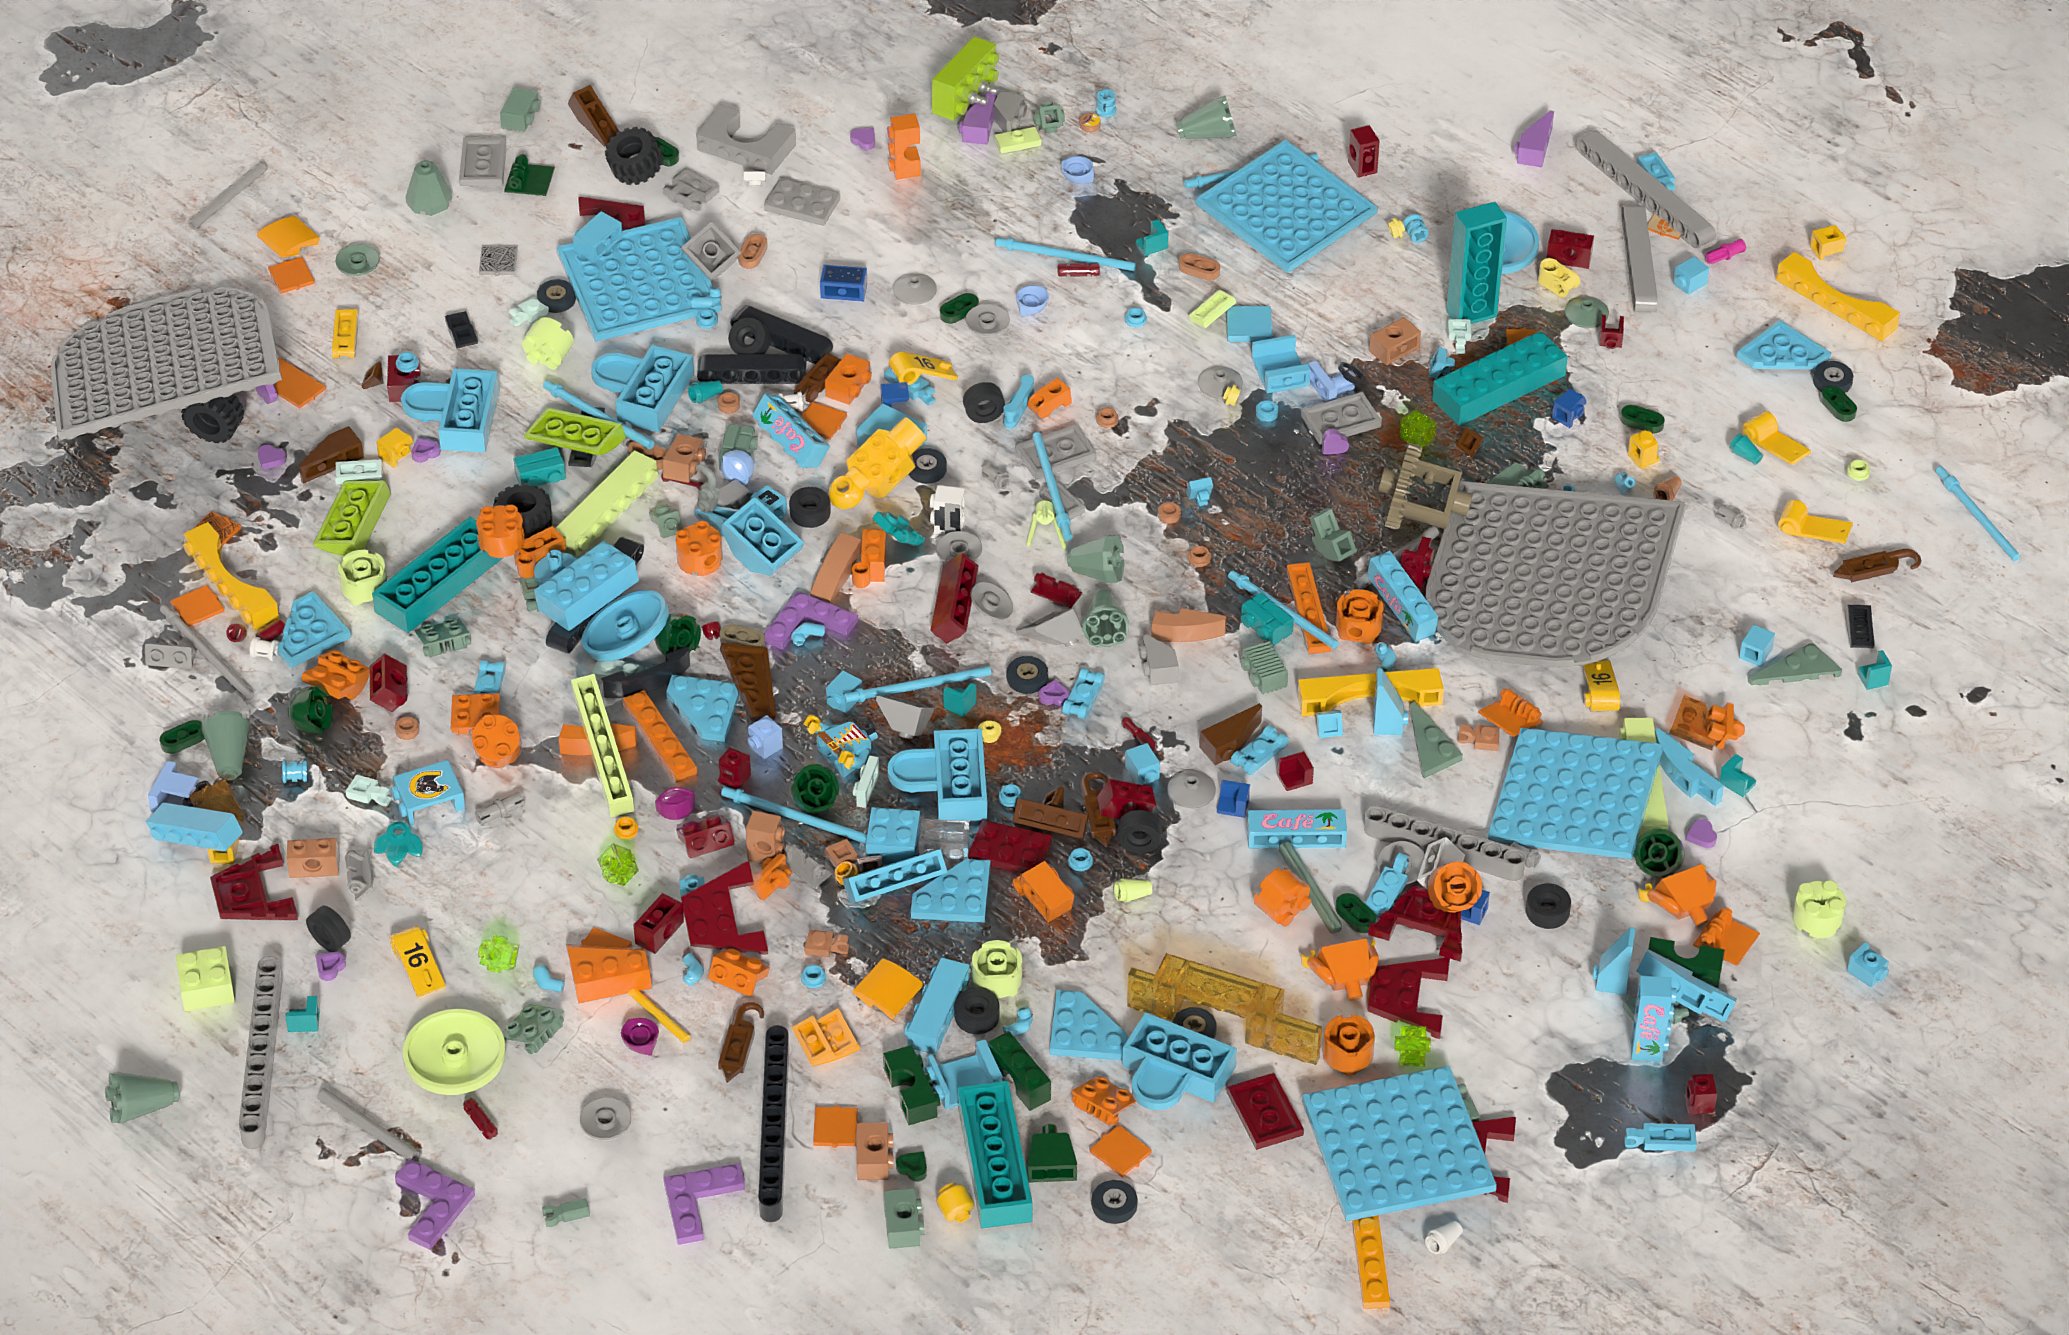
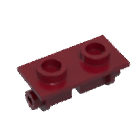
M1043 572L1040 574L1036 573L1034 582L1037 583L1030 591V593L1071 609L1082 595V592L1076 588V585H1071L1061 580L1057 583L1056 578L1045 575Z

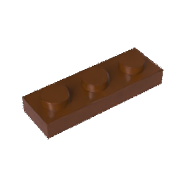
M1018 798L1012 822L1084 838L1089 814Z

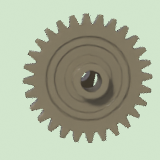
M1408 443L1400 473L1384 469L1378 491L1393 495L1385 527L1399 529L1402 522L1401 518L1405 517L1446 529L1451 512L1467 516L1473 494L1458 490L1462 472L1420 461L1418 458L1421 456L1422 447ZM1417 476L1424 478V482L1427 484H1432L1435 481L1451 486L1444 512L1408 502L1404 498L1405 494H1410V491L1406 490L1407 485H1413L1409 478Z

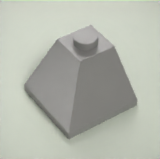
M712 221L680 248L709 280L725 272L737 261L741 254L738 248Z
M1074 609L1053 612L1016 630L1019 636L1053 645L1064 644L1065 647L1077 643V638L1084 635Z
M877 696L876 698L892 730L899 731L898 736L912 739L913 736L922 735L934 712L933 707L894 696Z

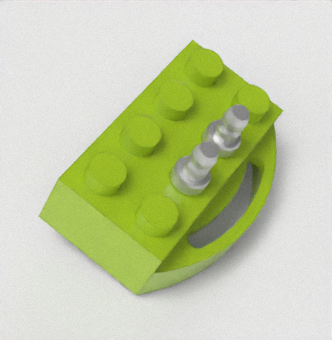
M974 36L932 79V114L954 121L958 116L964 115L971 104L987 105L988 99L981 97L980 93L987 92L992 95L998 93V88L990 85L991 82L995 83L999 76V72L995 70V65L999 61V54L996 53L995 43Z

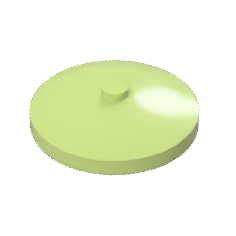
M449 1009L425 1017L410 1030L403 1045L404 1065L410 1078L420 1087L443 1095L464 1094L483 1087L499 1073L506 1056L504 1037L498 1025L489 1017L467 1009Z

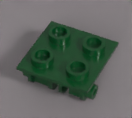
M520 154L516 157L515 163L512 164L504 192L546 196L555 167L528 164L527 156Z

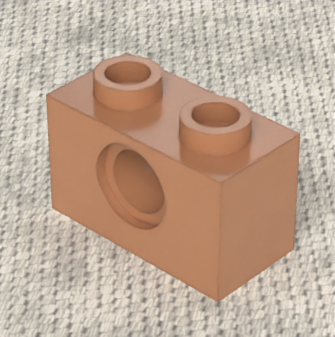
M1403 317L1370 335L1369 352L1387 366L1420 348L1421 331Z
M677 434L663 458V478L689 483L693 475H696L698 472L695 470L696 466L700 462H704L706 457L703 439Z
M757 811L752 812L746 826L748 861L762 864L767 858L774 859L779 853H785L786 844L782 841L785 827H782L781 816Z
M337 838L287 840L286 859L290 878L339 876L340 856Z
M857 1123V1180H888V1169L894 1168L893 1153L888 1154V1149L893 1148V1133H888V1123Z

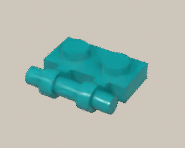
M877 511L872 518L886 533L892 534L901 543L917 546L925 542V537L919 532H915L909 525L910 521L901 514L897 516L890 512L883 513Z

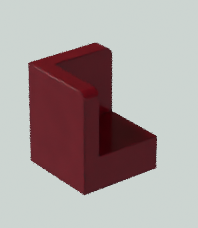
M1304 751L1278 759L1277 776L1286 791L1313 784L1314 767Z

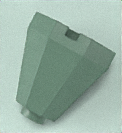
M424 160L416 164L405 196L406 204L414 213L420 214V211H425L426 215L430 216L448 209L449 200L450 202L452 200V191L434 162Z
M1108 535L1071 549V553L1067 555L1068 567H1071L1075 573L1107 583L1122 581L1125 564L1124 559H1120V553H1124L1120 535Z

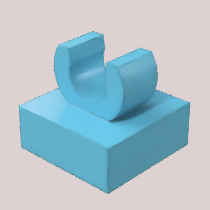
M1438 347L1430 360L1429 377L1437 379L1440 373L1447 375L1450 373L1449 367H1455V360L1450 357L1446 358L1447 349Z
M1211 477L1190 481L1186 490L1188 499L1196 498L1198 506L1208 505L1207 500H1209V495L1213 488Z
M1340 710L1316 713L1319 738L1343 735L1342 712Z

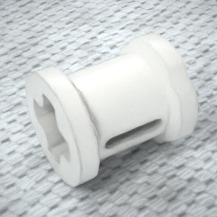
M801 392L792 395L779 393V396L785 402L796 401V403H788V405L794 410L803 412Z
M254 637L250 646V656L253 658L257 656L266 657L271 661H276L279 642L275 640L269 642L261 640L260 637Z

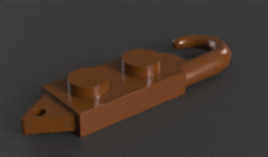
M1899 549L1890 552L1882 551L1843 560V564L1834 571L1833 577L1848 579L1852 583L1894 573L1898 569L1899 559L1910 557L1915 560V563L1910 566L1912 570L1918 568L1922 560L1921 556L1912 549Z
M1089 772L1082 777L1080 785L1086 814H1089L1088 825L1091 838H1096L1102 845L1107 847L1112 836L1116 835L1114 819L1101 816L1097 796L1101 790L1091 789L1090 781L1092 779H1101L1106 784L1108 778L1100 772Z
M745 1002L739 1005L729 1025L718 1062V1069L722 1070L726 1083L739 1073H744L754 1039V1026L752 1023L743 1020L745 1012L756 1010L759 1013V1017L761 1019L764 1018L765 1012L763 1007L755 1002Z

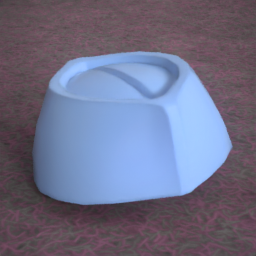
M1073 156L1061 162V172L1070 182L1075 184L1093 182L1094 166L1088 158Z
M1030 285L1021 288L1017 292L1016 299L1020 315H1034L1046 307L1049 294L1045 287Z
M742 450L729 451L723 455L721 472L729 482L738 480L741 484L748 485L754 472V462L751 456Z

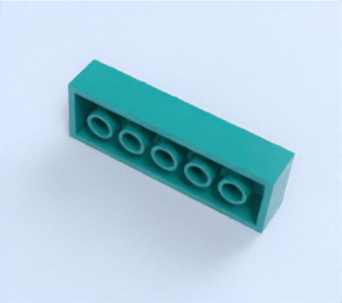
M1496 201L1455 212L1446 312L1451 319H1470L1471 324L1497 317L1507 217Z
M1539 331L1434 380L1432 400L1460 426L1566 376L1568 355L1542 331Z
M469 516L372 592L374 612L406 633H410L503 558L491 557L487 551L480 549L476 526L477 520Z
M1002 1081L957 1087L959 1116L981 1229L1033 1222V1203L1009 1082Z

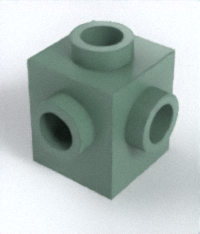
M1053 102L1042 103L1041 107L1036 109V113L1033 114L1034 124L1038 126L1039 131L1045 130V133L1057 132V128L1063 126V122H1065L1064 111L1061 109L1060 104L1053 105ZM1045 115L1050 116L1051 121L1049 123L1046 122Z

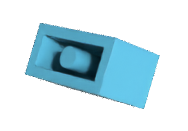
M603 212L598 213L573 235L574 251L595 263L622 239L621 222Z

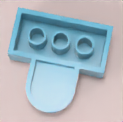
M651 345L643 359L621 353H608L598 357L591 366L592 380L603 389L613 393H621L616 401L617 421L624 424L627 421L632 426L659 432L694 376L693 355Z
M453 368L450 384L423 382L408 387L401 396L402 409L407 416L421 422L440 421L438 432L441 450L485 453L500 391L498 371Z
M606 541L601 542L579 559L571 554L552 550L534 568L535 579L539 585L534 590L538 610L568 631L639 581L635 561Z
M982 729L934 731V749L904 750L890 759L888 763V778L894 787L910 793L937 791L939 822L987 820Z
M1145 1012L1123 1046L1122 1067L1136 1072L1132 1079V1095L1138 1104L1147 1109L1165 1110L1171 1108L1179 1102L1185 1092L1214 1103L1236 1068L1237 1048Z

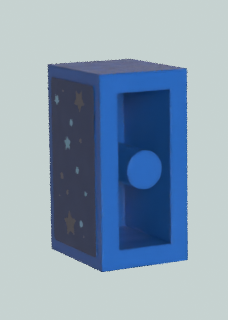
M823 265L820 279L821 298L864 302L867 289V268Z

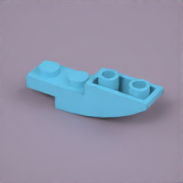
M1661 729L1655 730L1656 743L1662 744L1663 747L1659 764L1671 781L1690 798L1697 793L1712 805H1718L1722 801L1724 785L1718 779L1706 773L1700 766L1693 763L1694 754L1687 747L1678 743L1672 736L1666 734Z
M1647 949L1636 970L1641 976L1671 977V987L1676 988L1677 1002L1700 1015L1702 1012H1705L1724 1023L1737 998L1692 976V971Z

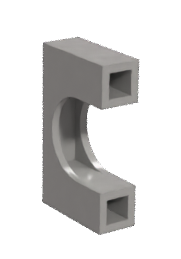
M724 105L718 107L696 134L698 151L770 175L775 172L796 146L795 129L778 123L775 124L763 139L757 142L742 143L733 140L732 136L740 128V111Z

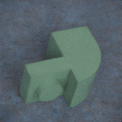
M1326 508L1309 518L1315 533L1312 541L1317 550L1327 559L1341 561L1357 552L1350 531L1339 529L1331 508Z

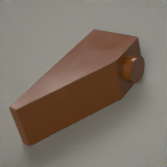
M591 85L572 93L568 101L570 109L577 120L605 147L607 143H610V138L612 136L615 137L616 133L619 132L617 126Z
M349 426L329 434L299 464L300 478L303 484L335 471L336 462L358 461L364 458L362 442Z
M1259 703L1200 731L1199 748L1214 765L1230 760L1236 751H1240L1261 724L1262 705Z

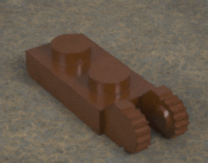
M826 353L802 378V381L796 386L794 394L801 392L804 395L809 387L810 390L805 396V401L812 403L818 397L819 392L821 393L825 389L826 378L841 359Z

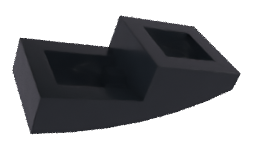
M466 311L445 316V322L456 349L478 344L473 325L470 324Z

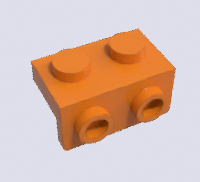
M726 949L713 956L708 978L746 996H752L756 982L768 976L770 967L762 964V961L759 959L741 955L738 950Z

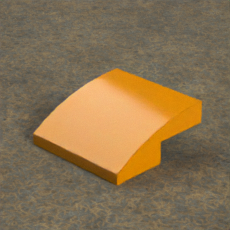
M296 216L275 221L257 232V237L281 258L299 255L301 247L318 245L320 239L317 234Z
M882 958L853 989L852 993L870 1008L873 1005L877 1006L893 1020L925 984L904 968Z
M839 1008L818 1020L813 1015L791 1027L812 1066L829 1063L860 1050Z

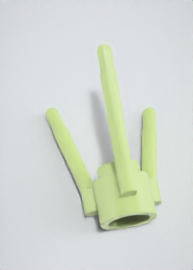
M1044 500L1037 503L1036 513L1032 515V524L1026 545H1031L1037 522L1046 525L1052 521L1062 549L1065 550L1067 548L1061 528L1057 526L1055 520L1057 515L1054 513V505L1050 501Z

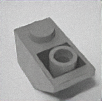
M1000 91L994 102V120L1004 133L1018 130L1020 119L1025 117L1027 112L1025 96Z
M1143 635V645H1139L1140 659L1145 660L1143 662L1144 676H1148L1150 685L1178 683L1179 665L1175 649L1149 635Z

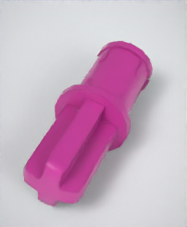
M1741 238L1729 244H1721L1720 248L1705 254L1706 262L1714 264L1724 259L1730 260L1732 256L1745 252L1746 244Z

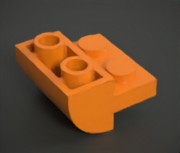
M332 650L318 658L317 666L303 672L301 681L311 686L319 685L324 687L329 695L337 699L347 697L353 700L364 689L370 672L369 667L363 665L360 661L353 660L343 655L340 651Z

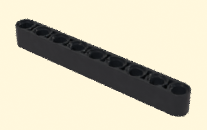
M780 1025L770 1027L766 1031L758 1199L760 1217L766 1222H776L783 1214L789 1034L788 1030Z

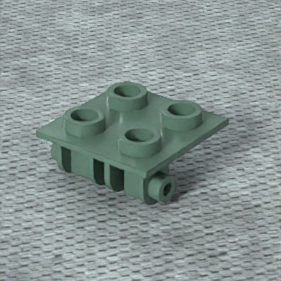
M1517 462L1486 482L1487 484L1541 489L1549 487L1543 481L1545 473L1542 469H1534L1531 473Z
M449 618L441 624H426L421 626L420 629L414 630L424 645V656L434 657L441 655L439 643L441 644L443 654H446L445 641H447L450 652H453V646L456 651L471 645L468 636L470 633L460 619Z
M529 1004L506 1026L502 1032L503 1037L506 1040L525 1043V1050L529 1054L537 1053L544 1046V1043H547L549 1038H552L562 1028L564 1018L561 1015L564 1013V1010Z

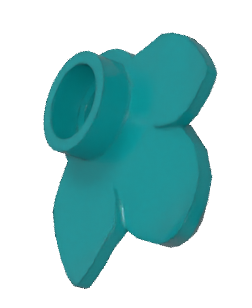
M400 821L390 824L386 833L378 836L374 842V853H386L388 860L395 867L403 861L407 853L412 856L421 857L423 852L420 838L411 833L410 827L406 823ZM397 830H402V831H403V832H402L401 834H399V835H396V834L394 833V832L397 831Z

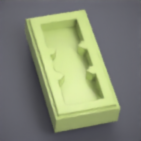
M1035 127L995 135V142L1001 154L1041 146V138Z
M1219 290L1193 311L1189 318L1191 322L1206 328L1236 303L1235 298Z

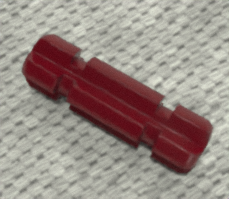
M1087 263L1070 264V266L1058 264L1057 274L1059 277H1067V275H1070V277H1087V274H1091V277L1099 276L1100 265L1098 263H1091V266H1087Z
M474 1098L464 1101L463 1109L468 1115H471V1120L480 1131H483L484 1137L488 1140L498 1135L497 1127L491 1122V1119L484 1110L478 1106V1102Z

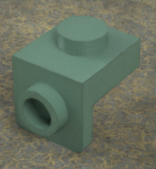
M668 504L655 507L654 511L649 512L650 519L658 525L662 538L676 535L679 530L683 529L679 512Z

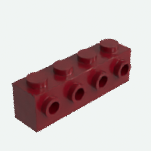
M963 552L943 564L930 631L946 644L960 638L967 632L972 605L971 590L975 586L979 565Z

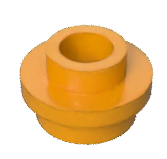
M622 817L617 820L614 826V833L620 839H631L637 835L638 825L631 817Z
M848 861L840 863L835 869V879L841 885H844L842 879L859 874L857 866Z

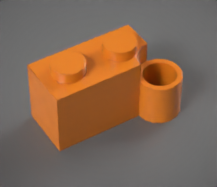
M553 526L525 539L523 547L515 550V565L520 577H533L536 564L547 556V553H550V551L559 550L561 553H566L565 539Z
M863 529L861 562H857L852 566V583L857 588H865L870 582H885L886 532L883 529Z
M1045 861L1013 879V886L1017 893L1021 896L1025 895L1048 923L1072 909L1075 897L1072 889L1060 880L1057 871L1052 867L1050 868Z

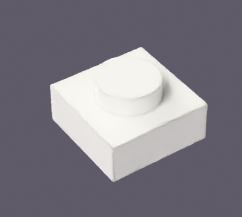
M744 172V182H749V186H760L761 182H766V173Z

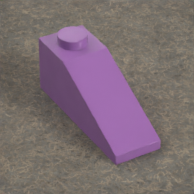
M985 94L983 97L988 99L987 105L975 103L965 113L964 121L960 120L959 124L962 142L988 145L994 120V102L997 94Z
M1550 110L1522 133L1521 140L1516 142L1514 154L1518 155L1517 164L1536 167L1543 166L1553 128L1554 111Z

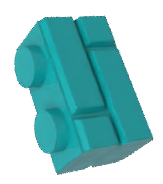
M557 447L513 458L514 471L519 485L540 486L548 483H557L560 480L566 479L564 462Z
M1259 593L1252 600H1248L1241 606L1242 623L1247 628L1251 627L1255 630L1261 640L1270 641V644L1274 646L1292 634L1294 619L1263 593Z

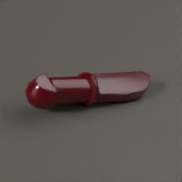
M1123 718L1121 721L1123 728L1127 729L1142 745L1148 743L1153 753H1155L1156 743L1152 737L1134 724L1130 718Z

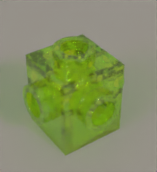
M1414 410L1402 418L1400 422V438L1404 441L1424 448L1435 439L1436 422L1428 416Z
M614 843L597 859L603 872L602 875L609 883H615L624 887L639 871L635 862V856L631 853V850Z
M493 935V939L484 940V943H481L479 947L478 957L480 958V965L487 966L488 971L501 973L502 970L509 971L515 969L520 944L507 942V937Z
M1401 1026L1400 1036H1395L1394 1051H1399V1066L1425 1067L1426 1053L1431 1051V1037H1426V1027Z

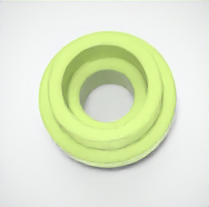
M1854 460L1848 466L1847 474L1852 479L1865 480L1870 475V468L1867 462Z

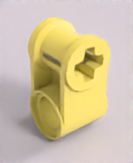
M1547 258L1542 260L1540 264L1539 284L1551 290L1557 296L1564 298L1572 288H1577L1580 285L1579 276L1557 260Z

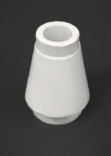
M1452 1221L1430 1231L1425 1239L1428 1250L1436 1255L1446 1253L1462 1234V1227L1458 1222Z

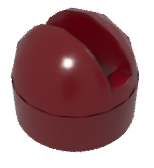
M719 621L710 622L701 627L705 638L708 640H713V636L715 639L720 637L721 626Z
M231 624L226 630V635L231 642H241L246 638L247 630L242 624Z

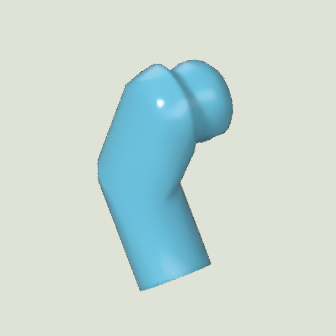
M711 288L709 291L710 295L707 297H692L691 307H713L722 299L720 295L721 290L719 288Z
M1627 472L1618 473L1614 478L1617 488L1622 493L1635 486V480L1632 477H1626Z
M805 622L792 632L791 639L795 645L801 646L809 635L823 637L825 626Z
M1379 642L1375 645L1374 650L1382 662L1380 668L1384 672H1391L1396 655L1386 643Z
M689 953L683 958V963L688 968L687 974L683 976V981L688 986H693L695 982L700 981L704 974V969L694 955Z
M538 965L534 968L533 977L539 988L563 992L565 981L552 978L546 965Z
M1026 1006L1017 1010L1018 1017L1016 1022L1004 1026L1003 1032L1010 1031L1013 1036L1027 1032L1033 1021V1014H1031L1030 1008Z

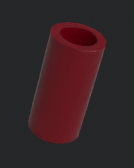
M278 619L256 633V637L270 642L283 633L285 624L282 620Z

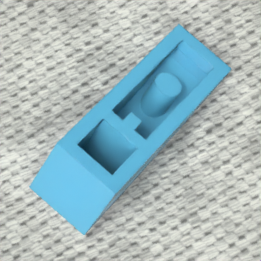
M1377 668L1373 713L1374 735H1403V725H1408V711H1403V701L1383 669Z
M1630 927L1601 955L1600 966H1594L1592 980H1597L1596 991L1626 995L1636 928Z

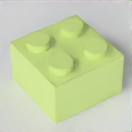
M226 946L176 954L180 989L185 1011L235 1003Z

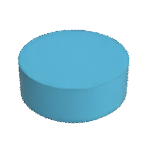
M1272 401L1258 403L1256 406L1257 418L1265 422L1275 420L1278 417V405Z

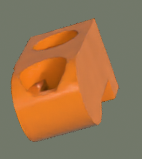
M1057 377L1029 398L1027 406L1038 417L1046 418L1061 405L1067 407L1072 403L1070 388Z

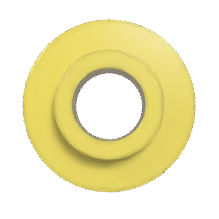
M1394 217L1392 221L1387 223L1391 235L1394 239L1397 237L1403 238V232H1405L1404 225L1401 220L1397 221Z
M1234 384L1232 388H1227L1223 399L1226 400L1225 405H1235L1241 392L1240 389L1236 388L1237 385Z
M984 721L978 726V729H982L984 742H995L1001 735V726L995 721Z

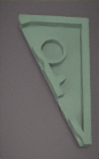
M1812 642L1749 677V684L1768 685L1769 680L1782 679L1783 683L1803 681L1805 679L1816 680L1819 679V675L1833 674L1835 678L1841 676L1842 668Z
M1416 702L1411 703V721L1414 725V737L1418 749V758L1421 762L1422 777L1426 778L1462 761L1463 754Z

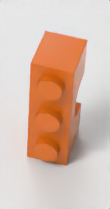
M916 114L890 117V126H887L888 137L891 139V142L888 143V152L891 155V159H888L889 171L894 172L896 180L921 176V160L916 146L908 147L920 144V126Z

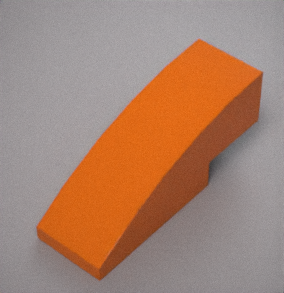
M610 723L618 751L636 746L635 726ZM563 724L559 735L560 754L591 755L583 726Z

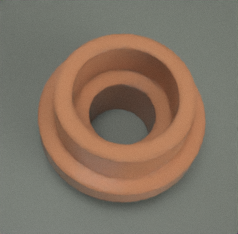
M1109 407L1102 408L1096 416L1097 424L1104 428L1114 427L1119 421L1116 411Z
M1195 546L1188 554V561L1193 566L1203 567L1210 563L1211 554L1206 547Z

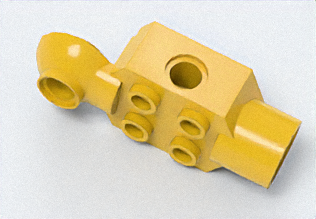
M904 417L890 431L878 429L846 460L849 471L831 483L828 495L832 505L839 509L853 508L863 499L865 489L876 498L883 499L915 468L912 454L927 440L924 433L907 417ZM849 487L847 491L842 492L843 489Z

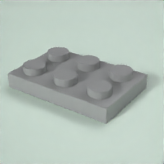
M506 137L463 138L459 175L460 186H503Z
M781 178L765 202L764 209L767 212L824 226L840 201V193Z
M1363 392L1301 409L1303 420L1319 444H1322L1323 434L1329 429H1336L1340 435L1348 437L1381 427L1380 417Z
M1077 425L1042 436L1053 474L1096 459V451ZM1034 440L1017 444L1016 453L1035 480L1045 477Z

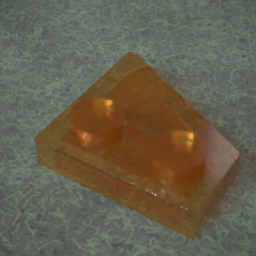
M1684 695L1669 734L1712 751L1715 739L1706 737L1707 728L1711 723L1707 719L1708 709L1706 703Z

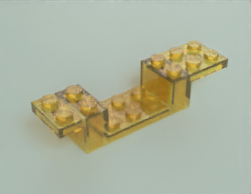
M1168 953L1165 954L1156 974L1132 967L1128 973L1127 1007L1173 1021L1184 1000H1188L1195 1004L1208 1006L1246 1019V1044L1275 1052L1278 1055H1285L1304 1063L1317 1065L1320 1059L1322 1026L1283 1014L1285 989Z

